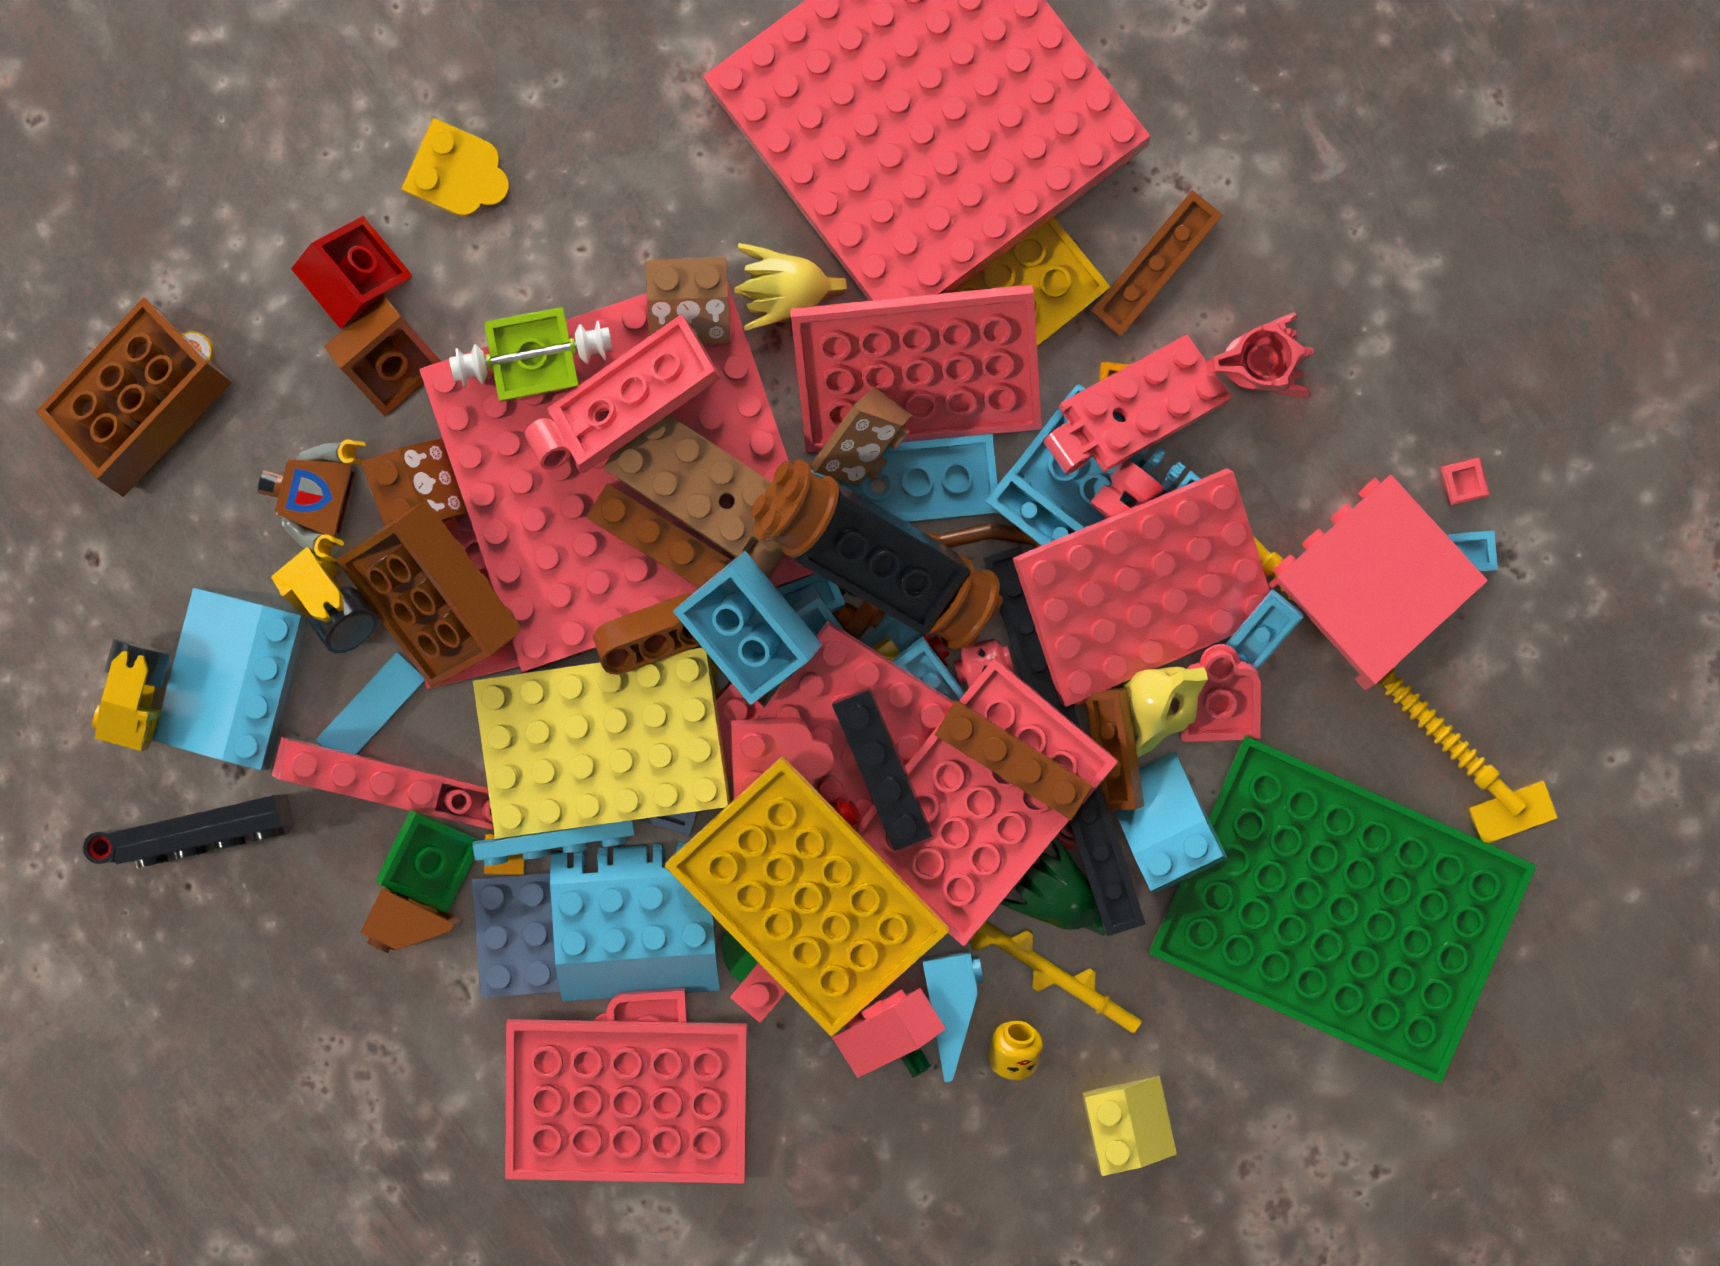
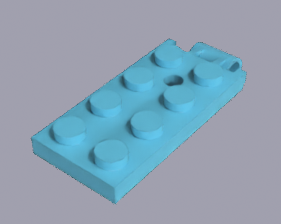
M993 434L903 442L896 450L890 446L882 456L888 462L876 477L883 479L886 483V488L881 493H875L871 490L870 484L872 479L870 477H867L859 486L835 479L838 483L906 523L1000 514L985 502L998 486ZM811 470V473L815 474L816 476L820 478L824 477V475L815 473L813 470Z

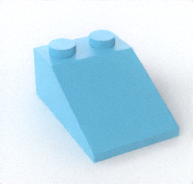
M1174 751L1140 768L1139 773L1144 806L1136 810H1115V813L1150 891L1159 893L1227 860L1228 857L1177 752Z
M969 949L922 957L930 1004L946 1030L936 1036L944 1082L953 1081L978 995L976 984L984 983L979 957L971 958Z

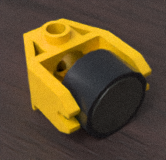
M306 547L272 575V580L279 589L280 594L309 619L311 628L328 651L338 654L359 648L361 644L373 636L378 622L376 613L358 589L343 585L336 576L340 570L334 562L317 556L315 552Z
M113 639L104 670L108 677L101 703L97 706L92 720V728H96L95 739L139 751L149 749L161 710L151 708L156 687H162L171 656L170 653L130 641Z

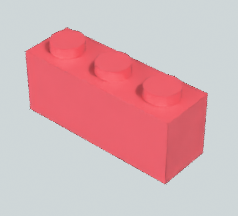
M921 988L907 995L901 989L883 1001L879 1000L865 1010H861L844 1025L845 1029L833 1036L832 1039L856 1077L859 1078L921 1048L946 1030Z

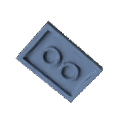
M550 872L471 879L481 998L560 992L555 965Z

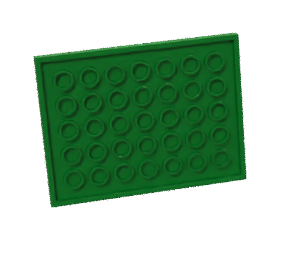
M1245 736L1239 745L1208 815L1228 859L1178 883L1148 954L1441 1084L1537 865Z

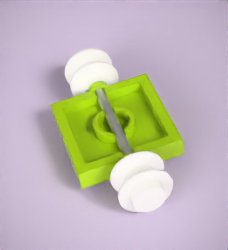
M559 307L484 322L490 352V354L486 355V359L483 350L474 344L471 354L463 355L456 348V356L450 357L449 360L453 380H461L463 388H466L469 378L476 377L481 384H484L488 376L487 367L489 371L493 370L498 398L501 403L574 389L579 386L573 359L576 350L578 349L579 358L586 364H589L591 355L600 354L604 361H606L605 352L613 351L609 328L600 329L599 321L596 322L595 329L586 331L579 324L575 332L576 342H574V338H569L564 308Z

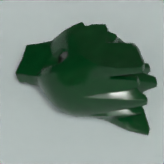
M1056 837L1051 844L1059 859L1057 860L1043 853L1039 857L1042 864H1033L1023 876L1026 885L1018 883L1015 887V890L1026 902L1022 903L1005 898L1001 905L1061 929L1076 930L1085 928L1105 936L1106 931L1097 909L1091 885Z

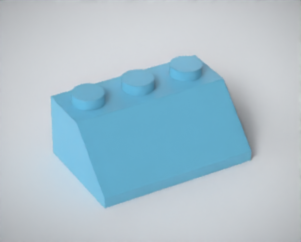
M746 551L717 572L673 610V613L750 705L806 664L822 646V643Z

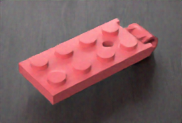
M680 314L549 406L547 409L551 419L543 418L530 424L525 431V437L543 469L553 470L559 468L573 455L578 470L584 474L719 380L721 376L690 323ZM609 411L608 416L599 422L601 413Z
M1186 334L1061 402L1059 409L1069 423L1055 429L1043 442L1066 475L1081 468L1092 457L1105 473L1225 406L1232 399V396L1215 373H1207L1205 365L1207 361ZM1116 411L1122 414L1125 422L1116 421L1113 417V412Z

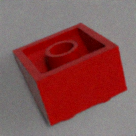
M364 216L312 242L291 268L340 330L352 323L383 295L386 298L390 297L413 277Z

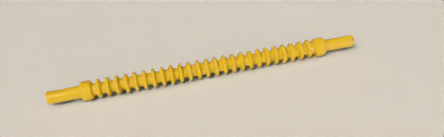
M1254 537L1265 576L1271 575L1275 579L1278 575L1273 569L1283 561V558L1275 551L1270 553ZM1390 670L1378 682L1377 687L1381 688L1384 686L1387 689L1385 692L1386 696L1392 694L1395 697L1393 702L1395 704L1400 702L1403 705L1401 710L1403 712L1408 710L1411 713V720L1418 719V727H1426V735H1434V743H1442V751L1446 752L1449 750L1452 753L1450 759L1454 760L1457 758L1460 761L1458 767L1463 768L1465 766L1468 769L1467 776L1473 774L1475 776L1474 783L1482 790L1487 788L1514 816L1519 814L1526 804L1498 778L1499 771L1493 765L1486 766L1484 764L1486 759L1484 757L1479 759L1476 756L1477 750H1470L1468 748V741L1461 742V734H1453V726H1445V718H1437L1435 716L1437 710L1432 709L1430 711L1427 708L1429 702L1424 701L1422 703L1419 700L1420 693L1414 695L1411 692L1412 686L1408 685L1406 687L1403 684L1404 678H1397L1395 676L1396 670Z

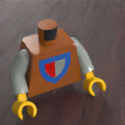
M350 439L344 440L342 443H325L304 450L298 455L297 460L288 459L284 475L264 470L258 484L259 494L278 498L275 514L282 516V526L300 546L308 547L317 556L334 563L337 559L331 556L332 547L335 544L344 546V542L340 540L358 468L354 465H362L361 462L364 461L356 459L355 452L359 446H366L365 442Z

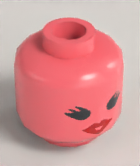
M989 639L976 642L969 649L963 647L961 649L962 660L954 661L959 685L967 683L968 688H970L994 658L998 659L1014 673L1008 646H1001L998 640Z

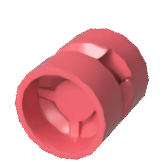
M1126 460L1119 464L1110 476L1112 484L1103 485L1090 504L1105 518H1109L1159 497L1164 488L1140 467ZM1123 493L1131 499L1126 505L1120 501Z

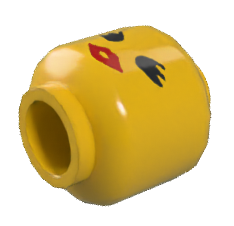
M1010 1021L1001 1024L995 1029L988 1051L990 1067L999 1076L1009 1080L1029 1078L1035 1073L1043 1049L1042 1037L1035 1028L1023 1021Z

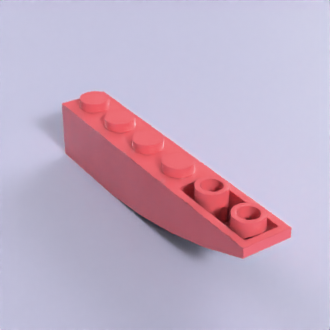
M281 737L272 771V776L279 780L401 809H412L419 813L494 830L488 787Z

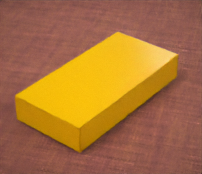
M1539 781L1513 791L1526 804L1525 808L1516 816L1496 797L1467 807L1478 839L1491 843L1557 819L1558 817L1545 782Z

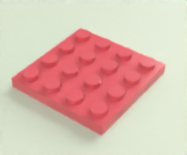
M827 620L816 635L822 646L806 664L782 682L756 719L794 717L806 722L810 727L813 739H819L827 743L832 750L834 758L830 771L824 776L814 779L813 788L833 808L837 807L836 799L838 797H842L846 802L852 801L862 819L874 805V802L832 707L833 701L871 687L904 767L943 721L954 701Z

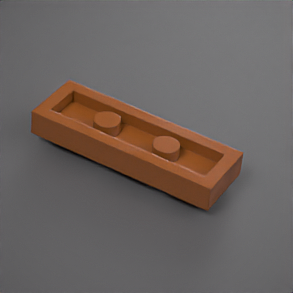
M1127 688L1107 689L1091 693V697L1085 699L1091 738L1119 761L1100 784L1108 810L1139 809L1144 806Z

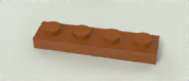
M1192 190L1090 313L1121 337L1223 215Z
M608 483L586 516V519L698 588L732 562L726 556Z
M958 700L954 701L934 734L1070 820L1074 819L1094 786Z

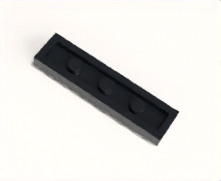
M871 687L833 701L832 707L894 851L932 837L931 827Z

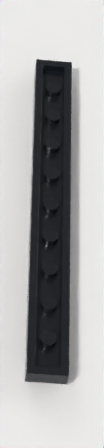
M1021 546L984 557L983 561L986 570L995 573L999 579V594L1003 599L999 609L1023 681L1081 729L1073 704L1065 707L1059 702L1013 562L1014 557L1023 554ZM1099 785L1079 809L1074 819L1069 822L1107 937L1146 925Z

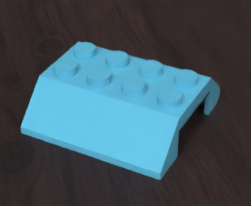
M1077 383L1065 400L1080 393L1085 388ZM1059 408L985 501L1041 546L1107 519L1092 507L1090 502L1103 485L1112 484L1110 476L1118 467L1117 465L1104 473L1092 457L1081 468L1066 475L1043 442L1055 429L1069 423ZM1115 413L1113 415L1116 421H1121L1122 417L1119 414ZM1160 446L1147 462L1142 458L1150 447L1128 459L1163 486L1164 491L1160 496L1201 479L1190 470L1177 486L1174 482L1186 467L1180 462L1170 468L1163 481L1151 473V470L1157 467L1164 458L1166 451ZM1124 493L1120 498V501L1125 505L1131 500Z
M678 842V846H677V848H676V853H677L687 842ZM662 843L653 844V862L649 863L647 845L613 847V865H609L608 847L599 848L597 853L598 872L585 873L586 856L583 851L573 853V868H570L569 853H563V850L551 851L550 892L555 965L562 1002L613 998L620 992L685 987L686 993L720 991L714 916L667 868H664L665 850L662 847Z

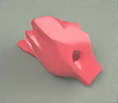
M1293 312L1265 325L1256 327L1231 342L1225 353L1211 358L1205 362L1207 373L1226 374L1236 385L1244 389L1310 398L1311 393L1307 387L1293 383L1295 379L1304 377L1303 371L1296 367L1312 356L1314 350L1296 342V330L1286 328L1288 323L1297 318L1298 314Z

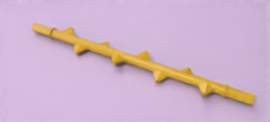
M986 921L971 939V948L975 951L994 944L1033 969L1032 988L1039 992L1055 983L1096 1010L1095 1013L1098 1015L1102 1013L1134 1034L1140 1026L1141 1019L1109 1000L1110 997L1108 995L1103 996L1095 991L1094 970L1089 968L1072 976L1034 952L1033 932L1027 929L1011 937Z

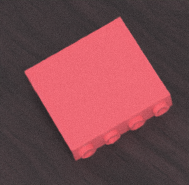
M1391 474L1381 483L1375 477L1358 492L1362 500L1353 508L1348 503L1341 507L1329 518L1334 525L1325 533L1318 528L1301 544L1306 551L1297 559L1291 554L1288 555L1273 569L1278 576L1269 583L1271 588L1278 584L1358 671L1359 675L1355 680L1364 690L1380 681L1488 581Z

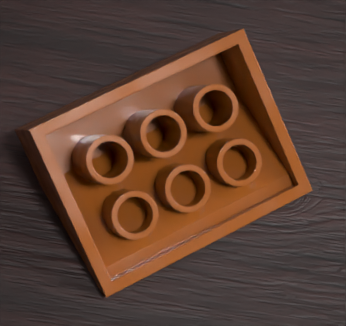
M143 297L36 412L97 480L124 497L232 382L174 324Z
M426 499L398 516L336 560L431 688L492 656L523 630L515 620L512 611L503 604L491 588L489 580L480 573L468 557L463 545L454 538L442 522L440 514L431 507Z

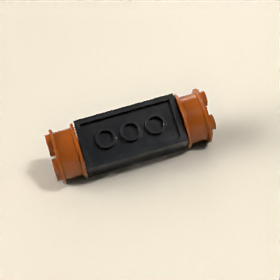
M796 460L791 463L784 461L781 463L774 474L773 481L765 493L756 499L751 508V516L755 517L754 534L759 540L764 542L774 540L782 546L784 554L795 558L799 564L923 635L936 633L941 636L943 644L952 650L963 647L966 649L971 648L976 643L980 632L986 626L990 617L996 614L1001 607L1003 599L999 594L1000 584L995 573L990 570H976L973 568L972 562L968 557L958 554L951 548L838 483L834 478L830 476L821 478L811 473L809 464L803 460Z

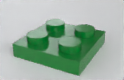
M410 809L375 881L383 887L447 913L474 860L472 842L479 841V839Z

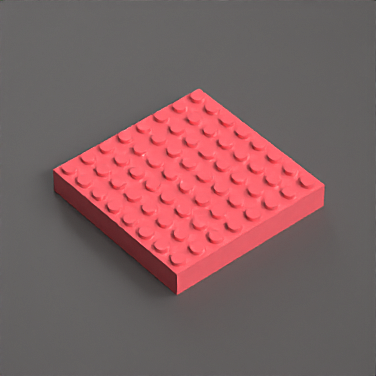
M805 0L703 76L709 91L869 301L954 292L1146 149L1150 140L1149 133L1046 0Z
M728 285L730 344L702 345L721 378L669 415L772 482L780 464L784 461L789 462ZM647 293L566 320L569 338H574V342H576L575 332L579 324L586 331L594 330L597 321H599L600 329L609 328L613 351L605 352L606 361H604L600 354L591 355L589 364H586L579 358L578 349L576 354L573 355L579 385L649 337ZM488 346L480 348L484 352L485 359L486 355L490 354ZM449 359L419 369L492 586L497 596L512 611L515 620L523 629L511 639L522 673H528L596 650L593 635L600 625L687 593L693 594L699 589L586 519L587 514L607 483L733 561L735 559L734 556L604 471L603 467L611 455L584 474L578 470L573 455L559 468L546 470L541 467L525 437V431L536 420L543 418L551 419L547 408L573 389L500 403L493 370L489 371L488 367V376L484 384H481L476 377L469 378L466 388H463L461 380H453ZM609 411L601 413L599 422L608 416ZM728 495L723 496L719 501V505L724 509L732 508L735 500ZM785 554L769 577V580L775 588H779L816 573L799 564L795 558Z

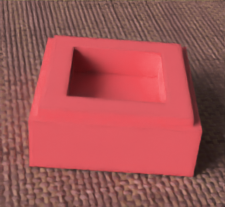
M1481 458L1440 468L1449 506L1490 496Z

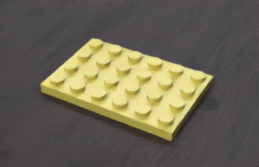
M703 648L689 649L618 675L605 672L599 662L473 681L495 839L725 808L731 803L711 660Z

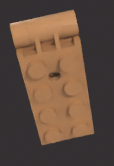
M669 414L615 451L603 467L604 471L735 558L746 551L768 579L785 555L779 543L774 540L768 542L761 541L754 534L755 517L751 516V508L756 499L765 493L771 482ZM728 495L735 500L732 508L724 509L719 505V501L723 496Z

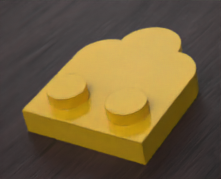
M433 118L401 190L454 215L470 217L476 214L483 205L492 206L502 202L508 194L509 181L505 173L499 169L500 156L491 143Z

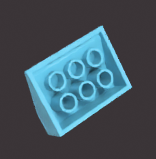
M193 588L153 741L257 770H269L308 618L303 615Z

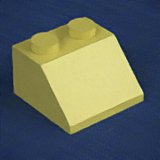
M1160 1076L1082 1092L1098 1169L1102 1176L1142 1168L1177 1155Z

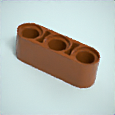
M687 593L600 625L595 630L593 639L604 671L615 675L623 674L699 646L698 641L673 613V610L692 594Z

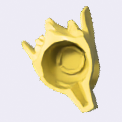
M739 243L737 246L738 250L745 255L762 260L746 265L744 271L752 276L734 288L736 294L754 301L746 304L749 312L762 316L744 325L743 331L776 322L791 321L790 309L817 306L821 301L843 295L847 289L846 278L826 276L816 264L808 259L778 253L753 245Z
M1181 666L1147 669L1137 672L1132 679L1116 685L1122 686L1121 689L1127 688L1134 737L1139 736L1135 742L1137 758L1152 751L1165 737L1185 730L1188 724L1195 721L1198 695L1208 680L1204 667L1187 670ZM1173 698L1179 700V709L1176 713L1173 712L1170 706Z

